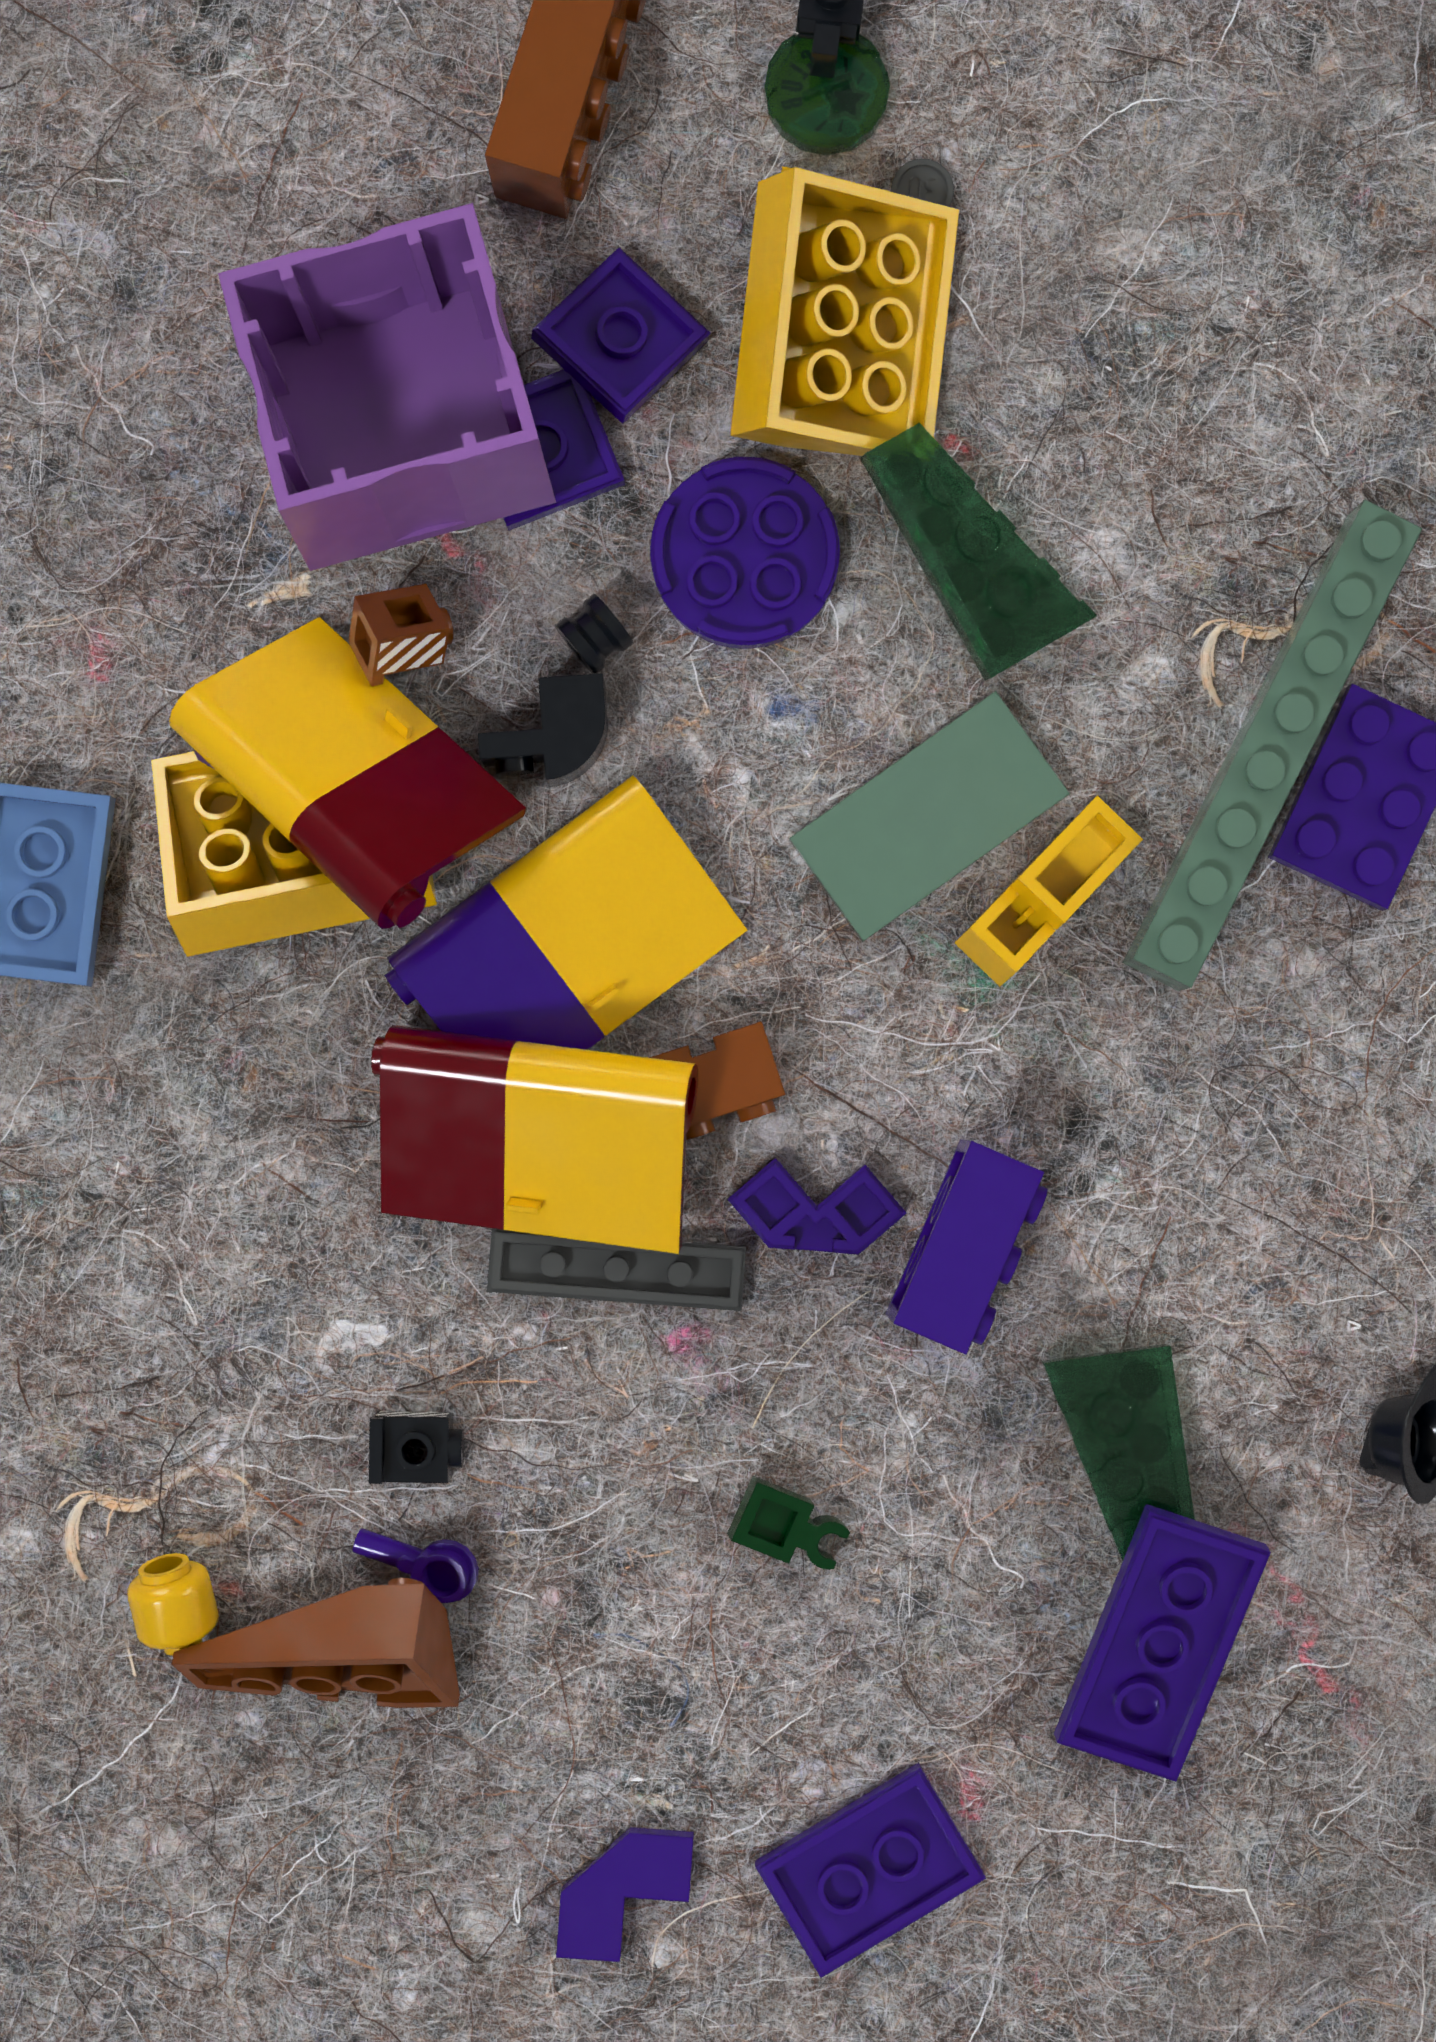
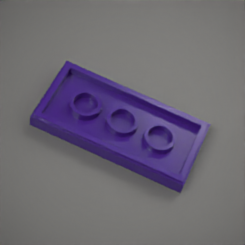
M1146 1504L1055 1728L1054 1736L1056 1742L1176 1782L1271 1552L1265 1543Z

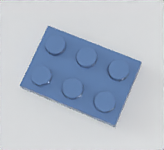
M0 783V976L92 987L116 798L108 795Z

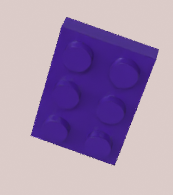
M1353 683L1349 685L1342 696L1267 858L1378 910H1387L1436 807V722Z

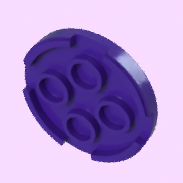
M733 457L722 459L701 467V470L682 482L672 492L667 501H664L658 512L651 535L650 557L653 578L667 609L677 621L693 634L716 645L729 648L754 649L766 647L786 640L800 632L824 607L832 592L839 567L840 542L838 530L830 508L827 507L816 490L795 473V470L764 458Z

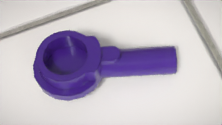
M361 1528L353 1544V1553L396 1567L401 1572L410 1574L411 1579L424 1583L441 1603L462 1600L472 1592L478 1581L479 1567L475 1556L466 1546L454 1540L442 1539L433 1541L424 1549H420Z

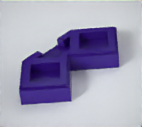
M776 1158L771 1160L727 1198L768 1248L859 1255L906 1214V1211L865 1164L817 1205Z
M630 1827L611 1843L610 1847L588 1867L580 1870L562 1886L560 1895L556 1958L620 1962L625 1898L689 1902L694 1832Z

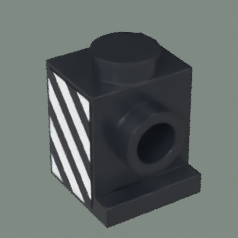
M380 1411L375 1413L370 1418L369 1484H382L383 1482L448 1483L453 1476V1468H463L464 1429H453L454 1413ZM410 1439L423 1441L427 1447L426 1459L418 1462L410 1460L405 1454L406 1442Z

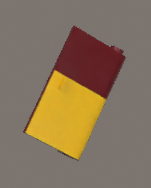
M320 617L195 684L178 699L170 714V727L381 929L391 928L395 925L402 928L413 922L426 905L424 894L427 889L429 876L521 819L526 812V807L390 681L384 677L383 684L371 686L351 646Z
M392 1025L388 1029L385 1037H377L372 1050L371 1069L374 1075H380L381 1213L679 1254L682 1247L686 1134L693 1119L698 1092V1067L695 1063Z

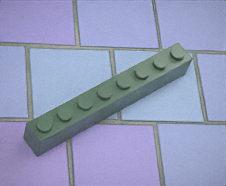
M1363 500L1346 517L1122 963L1177 991L1192 988L1421 533V527L1367 500Z

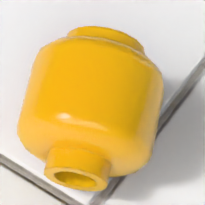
M180 1553L158 1556L142 1564L138 1569L139 1575L132 1580L127 1588L128 1602L139 1641L149 1648L164 1649V1652L171 1656L176 1651L203 1642L202 1638L209 1634L219 1621L218 1608L207 1568L196 1561H190L187 1555Z

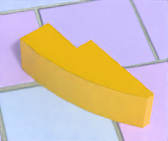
M1097 795L954 943L1000 987L1018 972L1143 839Z

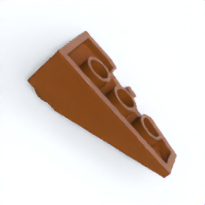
M394 1578L388 1581V1585L361 1586L174 1652L171 1664L199 1689L275 1696L281 1693L283 1684H286L301 1692L317 1695V1700L339 1702L341 1690L377 1694V1706L394 1708L458 1707L460 1698L447 1609L424 1583L411 1578Z

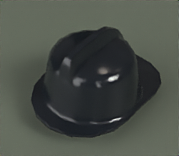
M1436 1364L1423 1380L1417 1393L1388 1398L1376 1407L1359 1459V1464L1363 1471L1370 1475L1381 1477L1386 1481L1405 1486L1409 1496L1417 1504H1428L1436 1496Z

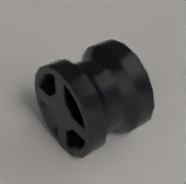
M592 594L584 601L583 611L574 618L564 617L555 624L558 633L592 674H596L604 668L605 658L612 652H624L634 644L623 625L596 594Z

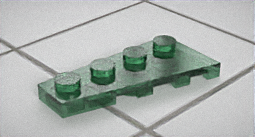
M920 423L870 450L860 458L984 680L994 677L1097 616L1083 599L1078 601L1059 580L1061 576L1044 557L1038 558L1014 532L1017 528L1000 510L996 512L974 488L976 483Z
M1161 1344L1041 1361L1121 1563L1146 1504L1195 1520L1171 1346Z

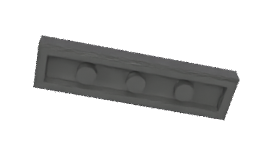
M492 1228L487 1292L741 1311L746 1246L682 1241L679 1254Z

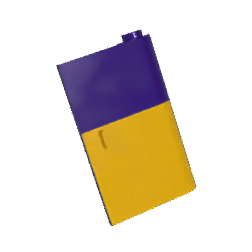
M632 775L387 957L393 969L384 976L406 1005L417 999L437 1027L443 1032L588 1050L748 930L638 779Z

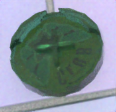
M795 33L781 43L768 64L764 97L769 119L782 138L802 151L826 156L851 151L873 135L885 116L890 82L885 65L880 59V53L870 40L859 34V40H855V45L839 43L834 79L810 76L813 40L798 38V35L796 36Z

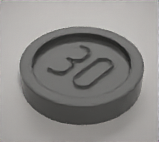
M915 159L905 163L896 172L892 181L891 192L950 207L954 195V184L949 172L938 162L930 159Z

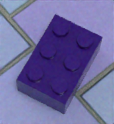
M960 1139L885 1313L892 1323L967 1355L972 1342L982 1345L990 1331L996 1314V1309L990 1307L988 1303L997 1282L1005 1285L1010 1282L1021 1257L1022 1249L1015 1246L1014 1242L1023 1221L1033 1225L1045 1202L1048 1189L1039 1185L1044 1172L974 1141Z

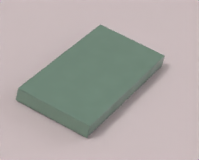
M995 691L791 836L789 841L859 939L864 942L1070 793Z

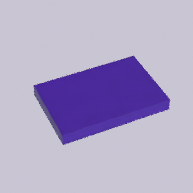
M919 1762L755 1860L757 1871L821 1978L986 1879L983 1869Z

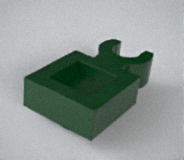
M752 1476L727 1535L735 1543L788 1564L796 1547L801 1548L815 1566L831 1570L835 1568L837 1562L831 1554L818 1550V1543L827 1534H836L841 1538L847 1539L850 1531L841 1520L834 1516L821 1515L810 1519L815 1506L810 1498Z

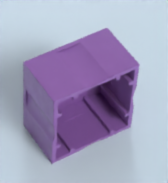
M473 203L387 226L367 237L348 244L327 248H308L218 273L238 354L255 389L258 416L257 428L278 510L310 571L556 503Z

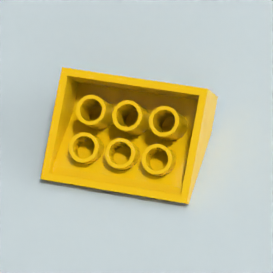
M793 167L759 181L730 436L787 448L919 463L931 462L959 209L798 167Z
M194 751L151 760L166 915L187 957L370 919L215 769L199 761ZM433 875L429 876L427 889L424 894L426 898L425 907L437 905Z

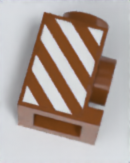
M420 584L355 596L348 642L370 685L376 686L383 684L384 675L444 664L447 645H451L453 642V625L448 611L444 607L439 608L427 584Z

